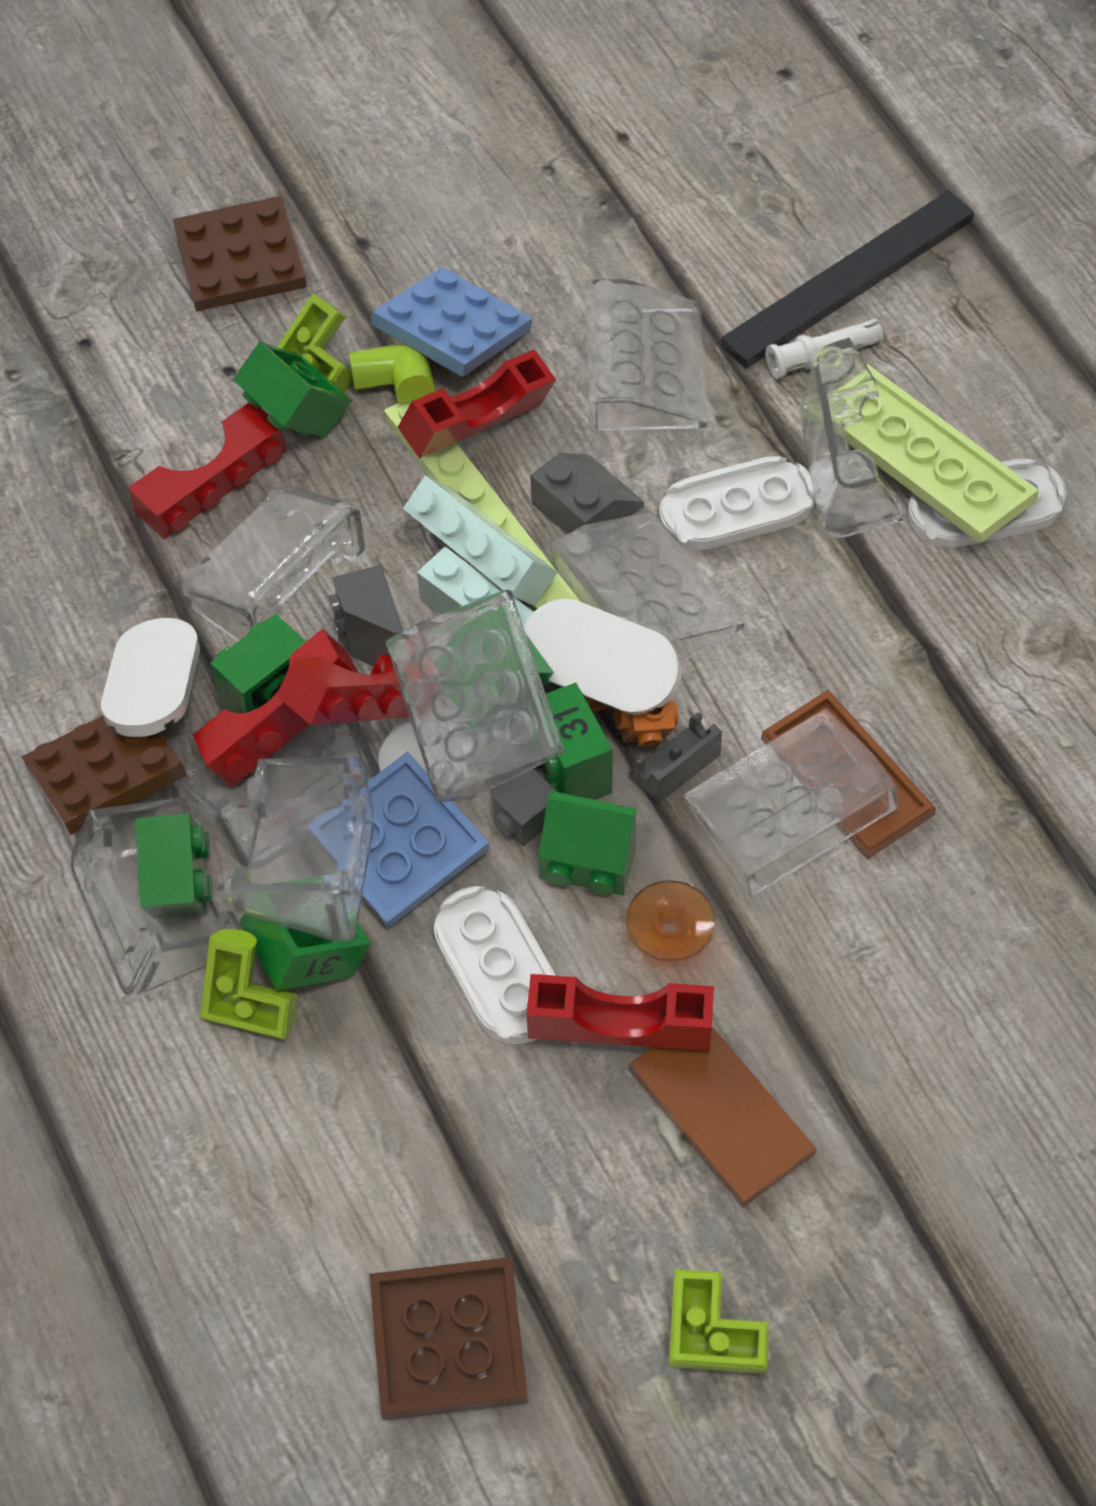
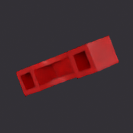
M535 349L505 361L487 379L466 392L449 396L444 388H441L413 400L397 428L420 459L540 406L554 385L556 378Z
M248 402L221 421L225 442L221 452L211 462L200 468L187 471L171 470L158 466L129 486L128 491L134 512L164 540L175 531L182 530L190 520L204 510L214 507L222 497L233 489L246 484L254 474L265 466L275 463L286 452L283 431L269 422L267 419L269 415L262 408H258Z
M323 628L290 655V664L293 659L323 657L335 665L359 673L348 652ZM277 693L267 703L251 712L233 713L224 709L193 734V738L206 766L231 787L235 786L309 725L308 722L276 696Z
M407 654L379 655L370 675L344 669L323 657L297 658L292 660L276 696L310 725L421 717L431 706L433 694L439 682L430 672Z
M530 974L526 1014L528 1038L710 1051L714 986L668 983L662 989L650 994L621 996L594 990L574 976Z

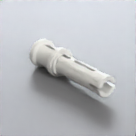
M874 318L861 324L813 338L801 335L792 343L777 346L776 344L767 346V365L773 377L780 379L785 376L786 372L802 367L809 370L814 368L818 361L880 343L883 341V330L881 325L878 324V320Z

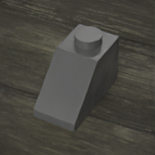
M503 740L497 745L493 792L495 816L493 821L505 837L510 838L513 836L522 846H525L542 832L549 792L557 791Z

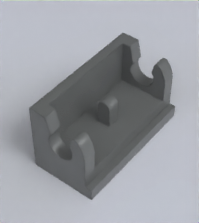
M699 712L689 719V727L646 760L643 757H639L632 763V771L629 772V777L657 804L721 755L722 730L713 724L706 731L701 723L702 715Z

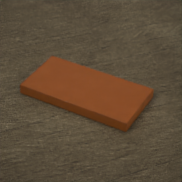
M829 690L762 731L761 740L867 860L935 815L936 807Z
M713 1027L710 1051L652 1047L629 1063V1070L742 1207H745L816 1155L817 1148Z

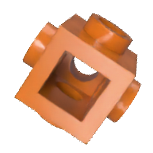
M670 700L661 708L657 707L654 710L647 711L649 713L641 715L626 714L614 709L615 726L622 732L623 743L637 742L639 747H652L662 744L663 739L676 728L675 726L678 722L676 702Z

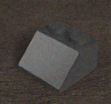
M559 453L530 475L532 504L585 551L644 507V501L591 455Z
M382 565L333 577L335 594L328 596L334 619H332L338 642L346 641L351 657L374 666L379 655L407 654L404 630Z

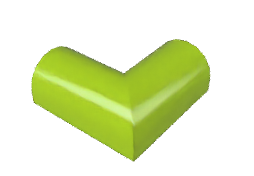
M312 293L277 347L304 356L344 393L351 383L352 371L328 353L325 348L347 316L324 298Z
M404 343L348 352L355 390L393 384L398 404L410 403L415 399L436 391L428 357Z
M238 929L216 931L209 937L199 1019L285 1040L295 1020L298 995L285 990L276 991L273 987L252 982L257 939L254 935Z
M674 1269L669 1367L767 1374L769 1322L720 1319L722 1272Z

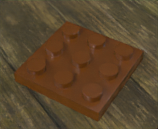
M282 195L173 219L196 311L307 287Z
M104 716L87 724L79 725L73 731L49 743L41 744L35 750L21 756L27 770L70 835L187 776L182 762L160 732L145 737L124 736L117 733L113 726H108Z
M512 1257L369 1274L382 1420L528 1403Z

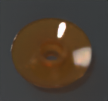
M664 880L644 887L634 896L627 910L626 926L630 939L642 953L656 960L677 962L697 955L707 946L714 933L715 914L710 901L698 888L682 881ZM666 924H674L678 927V930L666 931L662 927Z

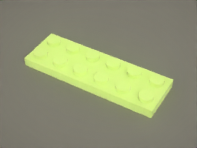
M868 364L810 404L811 416L979 544L1038 501L1039 490Z

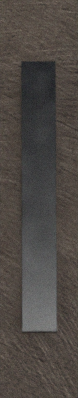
M948 190L722 336L721 346L747 369L766 356L767 346L772 344L777 346L784 345L972 222L974 211Z

